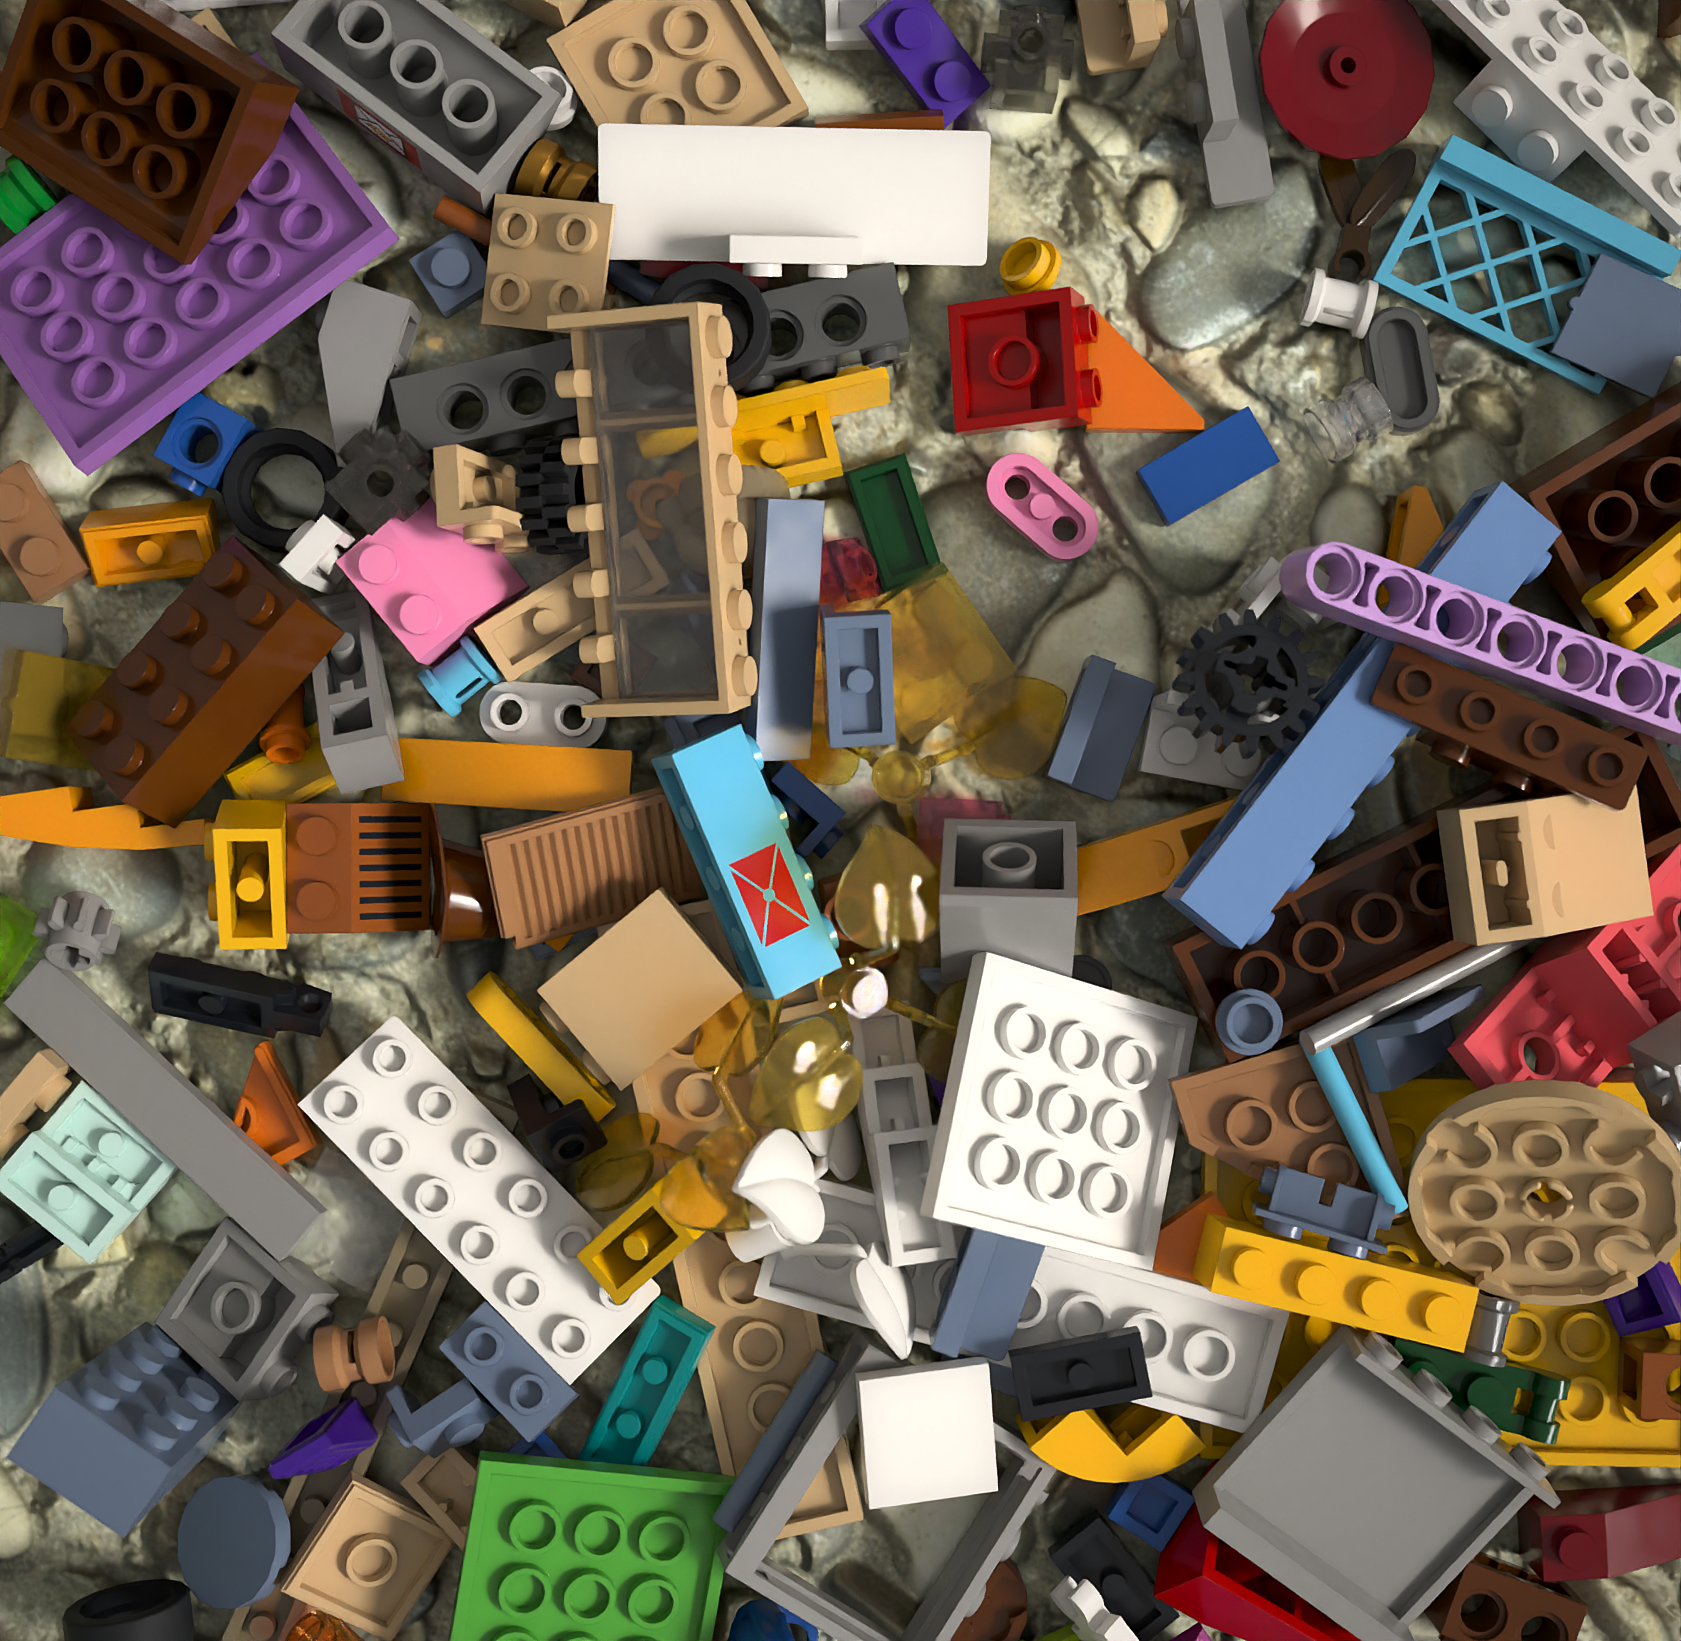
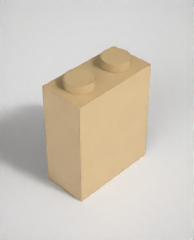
M662 886L538 988L537 991L545 1000L539 1005V1008L548 1022L561 1035L571 1031L587 1050L581 1055V1059L589 1071L603 1085H607L612 1080L622 1091L739 994L745 984L664 886Z

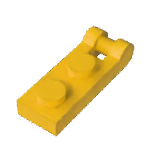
M1681 520L1614 576L1598 583L1583 596L1581 602L1593 618H1602L1610 629L1607 633V638L1612 644L1632 651L1644 644L1681 613ZM1638 592L1647 605L1636 614H1632L1625 602Z

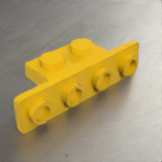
M854 366L840 371L836 374L835 378L809 384L807 381L794 380L778 385L771 393L749 398L743 395H736L737 420L735 425L731 427L733 454L738 456L741 465H757L775 469L785 477L789 488L843 476L830 417L890 403V384L886 367L871 369L868 366ZM697 426L635 431L644 459H652L699 448Z

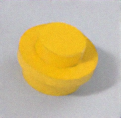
M1024 237L1016 241L1004 253L999 266L1005 290L1010 295L1049 290L1055 283L1060 271L1061 255L1058 249L1046 240Z

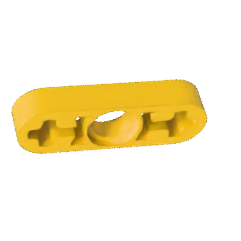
M489 971L466 993L468 1000L475 1010L564 1105L576 1099H582L597 1122L601 1121L616 1106L614 1098L604 1085L595 1078L576 1055L499 975Z

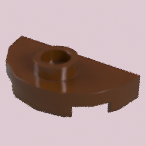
M1010 1557L1003 1562H998L986 1582V1592L981 1605L972 1616L964 1617L952 1636L951 1641H1019L1027 1622V1590L1017 1564Z

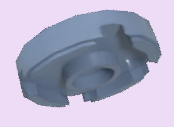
M251 1474L216 1477L199 1487L185 1506L177 1531V1558L184 1581L198 1600L215 1609H237L252 1606L269 1596L278 1584L273 1583L278 1575V1571L280 1568H286L291 1552V1527L282 1499L274 1489L267 1490L263 1484L258 1482L261 1479Z

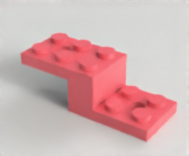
M1681 842L1662 851L1647 867L1654 916L1549 937L1447 1048L1479 1091L1495 1084L1526 1080L1574 1081L1597 1088L1613 1068L1633 1063L1627 1044L1681 1011V930L1678 924V915L1681 917ZM1525 1044L1534 1051L1537 1057L1535 1061L1536 1073L1525 1062Z

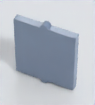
M1600 253L1597 255L1578 295L1567 301V307L1570 311L1549 353L1648 399H1654L1674 358L1681 356V289Z

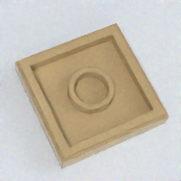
M350 1470L279 1579L280 1591L381 1639L392 1641L455 1542L419 1504Z

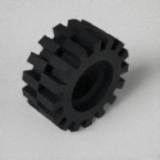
M579 435L532 439V442H527L523 447L526 455L519 456L517 465L523 472L522 474L515 475V486L521 488V497L515 498L516 507L524 511V516L519 520L522 530H530L527 541L531 546H537L536 552L539 554L590 553L588 531L572 532L567 522L569 507L585 504L582 465L567 466L562 459L561 445L564 439L579 438Z

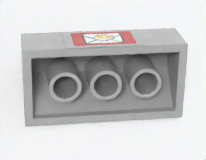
M299 0L271 32L274 44L286 71L460 203L487 218L493 215L495 193L510 194L515 188L518 173L524 160L533 146L544 137L561 102L560 93L437 0Z

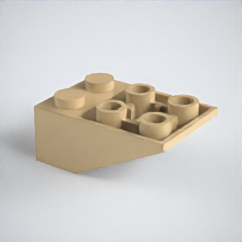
M1636 784L1625 809L1616 812L1573 793L1437 810L1455 942L1480 946L1552 936L1654 916Z

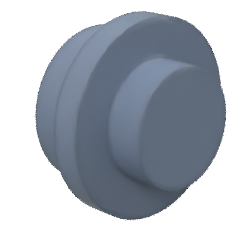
M1246 988L1234 991L1223 999L1216 1012L1215 1027L1219 1038L1229 1049L1242 1055H1257L1269 1050L1277 1042L1283 1028V1017L1278 1004L1271 996L1260 990Z

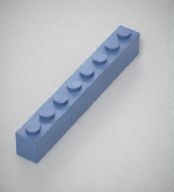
M1500 481L1475 490L1414 569L1511 605L1508 601L1521 584L1526 585L1532 582L1547 567L1552 558V555L1547 550L1562 531L1504 481ZM1389 602L1381 611L1383 614L1386 613L1389 607ZM1440 606L1436 622L1439 631L1445 636L1449 628V617L1444 607ZM1368 632L1363 634L1313 699L1321 706L1319 712L1311 720L1301 719L1307 730L1294 742L1284 737V746L1276 754L1268 757L1161 896L1220 945L1242 949L1246 943L1252 945L1263 937L1275 919V914L1271 912L1286 891L1291 893L1297 890L1308 879L1315 867V862L1311 858L1326 839L1328 841L1335 839L1347 828L1355 815V810L1351 806L1365 788L1371 789L1386 777L1395 762V759L1390 755L1405 736L1409 738L1422 729L1371 706L1369 702L1390 651L1398 643ZM1444 661V662H1446V663H1448V664H1451V665H1453V666H1455V667H1458V668H1460V669H1462V670H1464V671H1467V670H1468V669L1463 668V667H1461V666H1458V665H1455V664H1453V663Z

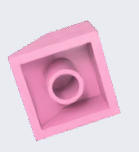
M432 497L386 519L335 561L416 661L433 668L461 646L460 639L466 634H469L471 637L476 634L473 629L475 625L513 603L531 588L504 554L495 552V544H468L463 541V534L437 527L436 503Z

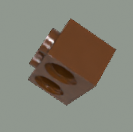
M1479 1552L1424 1610V1613L1438 1630V1638L1441 1641H1576L1589 1607L1568 1584L1560 1581L1543 1582L1534 1571ZM1474 1594H1484L1483 1602L1478 1609L1470 1613H1461L1462 1605L1468 1597ZM1537 1616H1543L1542 1624L1536 1632L1530 1635H1521L1523 1626L1528 1620Z

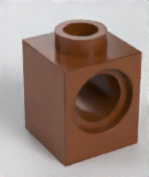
M1620 1337L1617 1401L1639 1418L1681 1420V1385L1675 1390L1666 1391L1668 1376L1673 1370L1681 1367V1340Z

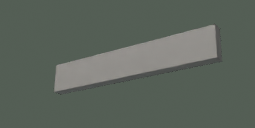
M44 956L4 1002L18 1018L278 1261L286 1259L328 1211L72 971L53 965Z

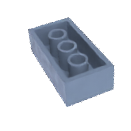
M146 1321L55 1386L6 1458L124 1538L208 1454L243 1401H238L157 1324L152 1326Z

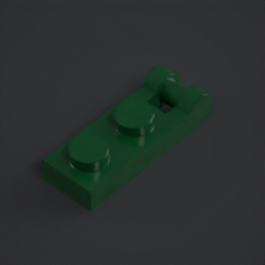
M1389 1335L1388 1342L1403 1358L1401 1364L1414 1374H1417L1422 1368L1434 1375L1452 1394L1453 1398L1450 1401L1462 1410L1466 1411L1472 1405L1489 1417L1502 1431L1518 1434L1545 1444H1556L1561 1425L1555 1421L1559 1400H1567L1571 1384L1569 1378L1555 1372L1507 1360L1505 1367L1479 1364L1456 1356L1445 1348ZM1517 1388L1533 1392L1528 1412L1513 1408Z

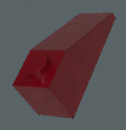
M1681 1483L1554 1490L1561 1501L1555 1509L1533 1494L1517 1511L1519 1556L1543 1582L1612 1578L1681 1558Z

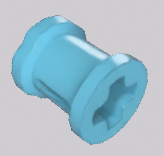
M469 634L460 639L461 647L433 670L424 669L418 674L420 681L427 691L451 717L458 715L462 711L461 704L487 683L498 684L504 679L503 674L493 660Z

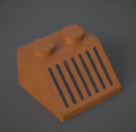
M286 803L287 934L431 930L432 869L428 816L430 803Z

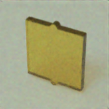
M16 649L9 694L1 701V705L6 711L0 739V757L96 771L64 733L63 729L73 719L79 708L93 696L116 668Z

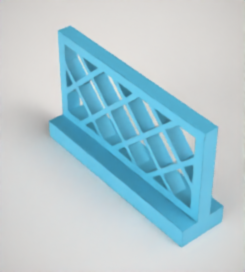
M1452 134L1438 147L1428 166L1430 169L1371 280L1378 282L1380 287L1593 395H1599L1607 379L1594 373L1589 375L1571 366L1570 362L1557 356L1554 357L1537 348L1549 343L1553 345L1560 331L1551 295L1583 285L1591 269L1590 260L1595 261L1600 253L1663 281L1664 277L1671 276L1681 258V250ZM1440 183L1461 194L1468 220L1435 231L1427 204ZM1476 202L1493 211L1479 216ZM1505 216L1518 223L1525 249L1492 259L1482 223ZM1420 219L1424 235L1409 240ZM1471 227L1481 264L1447 274L1437 238ZM1533 231L1550 240L1536 245ZM1427 242L1437 276L1436 279L1414 286L1391 274L1404 249ZM1562 245L1574 251L1581 278L1548 288L1538 252ZM1527 256L1537 293L1504 303L1494 267ZM1483 271L1493 307L1469 314L1457 308L1450 281ZM1439 285L1443 300L1424 290ZM1539 299L1550 336L1526 343L1514 337L1506 310ZM1496 314L1499 328L1481 320V318Z

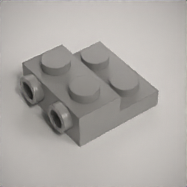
M225 1217L154 1322L238 1401L268 1399L269 1396L276 1397L293 1383L299 1371L298 1366L293 1362L305 1343H313L316 1328L333 1323L335 1315L329 1308L339 1293L300 1258L289 1255L286 1259L278 1261L232 1217Z

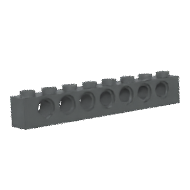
M894 262L847 272V278H822L762 292L761 295L770 314L771 331L776 329L789 331L794 335L797 342L792 351L786 355L773 356L768 354L764 368L748 386L735 392H738V395L749 398L771 393L776 387V382L797 377L810 384L835 378L836 374H838L837 368L862 363L863 366L875 369L898 363L901 360L899 354L909 352L911 334ZM727 300L715 304H722V314L728 319L731 327L732 350L734 351L733 362L744 349L748 338V325L742 309L732 300ZM846 315L857 323L859 330L854 337L847 341H835L825 334L823 326L833 316ZM689 325L671 326V341L677 354L688 364L692 365ZM646 329L603 332L606 373L609 378L608 396L610 412L659 409L673 406H696L694 394L678 389L668 379L658 385H646L638 380V372L642 364L654 358L647 343ZM571 337L389 379L407 456L419 466L427 464L428 470L432 471L434 469L433 447L458 444L476 452L489 450L491 456L499 457L524 451L523 447L527 441L549 435H552V437L579 435L576 398H560L555 387V377L558 371L574 370ZM535 386L546 391L545 403L539 411L530 415L516 412L515 401L522 390ZM468 401L482 403L483 415L477 425L470 429L455 428L454 414L461 404Z

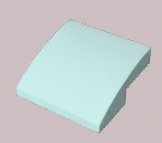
M82 1080L42 1129L32 1132L0 1169V1192L87 1263L92 1264L139 1215L179 1168L86 1080Z

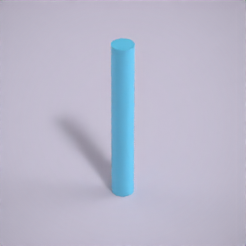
M1299 1037L1298 1041L1372 1192L1384 1195V1202L1395 1205L1394 1215L1404 1211L1408 1204L1332 1048L1329 1047L1315 1055H1310L1302 1046Z

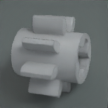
M73 891L65 894L62 898L59 896L54 897L51 909H40L33 935L43 939L40 951L45 953L46 958L53 965L70 971H84L93 967L94 964L101 965L104 953L115 954L122 927L112 924L115 911L109 908L108 903L104 899L89 892Z

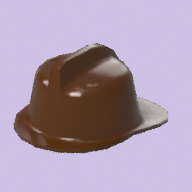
M434 803L429 805L428 815L435 887L431 920L432 958H438L442 943L492 938L498 935L499 928L483 850L441 838L437 811Z

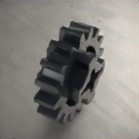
M1246 609L1235 626L1232 619L1226 613L1220 614L1212 624L1213 633L1201 626L1190 639L1195 649L1184 648L1177 658L1176 663L1189 671L1179 674L1172 682V690L1188 693L1189 697L1180 705L1177 713L1179 717L1195 714L1200 722L1196 725L1192 735L1198 739L1205 736L1209 731L1217 736L1215 752L1222 754L1232 742L1239 743L1242 759H1250L1257 752L1260 742L1269 755L1276 754L1284 746L1283 736L1293 742L1297 740L1307 730L1301 719L1311 720L1320 710L1321 706L1313 699L1307 697L1316 694L1325 685L1324 678L1308 675L1307 671L1319 659L1318 653L1306 652L1301 654L1296 646L1304 635L1300 629L1291 632L1287 637L1279 633L1281 616L1274 614L1265 626L1257 625L1254 610ZM1231 645H1249L1247 650L1237 654L1225 649L1221 654L1216 653ZM1280 664L1282 665V667H1283V669H1284V671H1285V673H1286L1287 676L1284 675V672H1283V670H1282ZM1242 674L1248 675L1253 679L1251 689L1255 692L1254 694H1249L1242 690L1245 679L1241 677ZM1208 691L1213 694L1219 710L1212 702ZM1257 714H1262L1269 718L1274 714L1280 716L1269 723L1247 725L1248 719Z

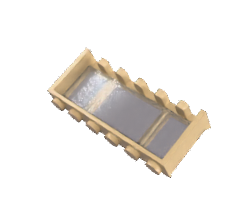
M687 302L546 316L548 330L570 331L574 370L558 371L555 377V387L560 398H576L579 438L564 439L561 445V455L567 466L582 465L585 504L570 506L567 512V522L572 532L588 531L591 570L575 573L573 589L577 598H594L597 634L583 637L580 640L579 656L584 664L599 663L602 690L601 699L581 705L582 718L730 714L752 705L751 696L756 691L758 676L756 663L752 656H748L746 630L751 625L753 609L750 594L747 590L743 589L741 563L745 561L747 556L748 542L746 530L743 524L738 522L736 495L740 493L742 488L743 475L740 460L737 455L733 454L731 427L735 425L737 420V400L735 392L728 385L726 358L730 356L732 351V332L728 319L722 314V304Z

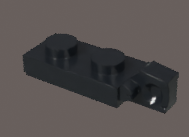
M160 952L155 953L148 966L151 1005L155 1013L275 1039L278 1031H294L321 1037L332 1013V993L306 983L296 986L287 980L281 981V979L268 977L255 971H241L205 963L192 957H178Z

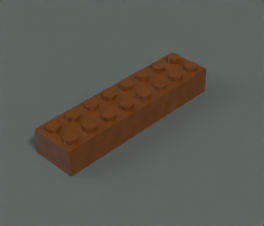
M1610 721L1596 727L1643 747L1648 752L1647 759L1636 782L1646 859L1680 843L1681 792L1654 737ZM1490 779L1316 865L1308 879L1297 890L1291 893L1287 891L1271 910L1275 914L1271 927L1261 939L1252 945L1246 943L1242 949L1222 946L1197 925L1161 941L1215 1054L1229 1064L1247 1056L1229 1049L1219 1038L1215 1027V1016L1220 1003L1234 991L1246 988L1256 989L1268 994L1276 1001L1283 1017V1028L1278 1039L1280 1040L1471 946L1470 944L1455 942L1453 938L1437 810L1570 792L1555 786L1538 793L1531 791L1529 796H1520L1495 786L1491 783Z

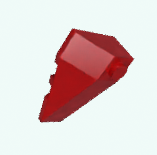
M1220 1459L1211 1462V1464L1207 1468L1206 1472L1204 1473L1200 1481L1207 1475V1473L1216 1465V1463ZM1195 1501L1163 1551L1160 1552L1153 1596L1203 1625L1246 1641H1361L1203 1527Z

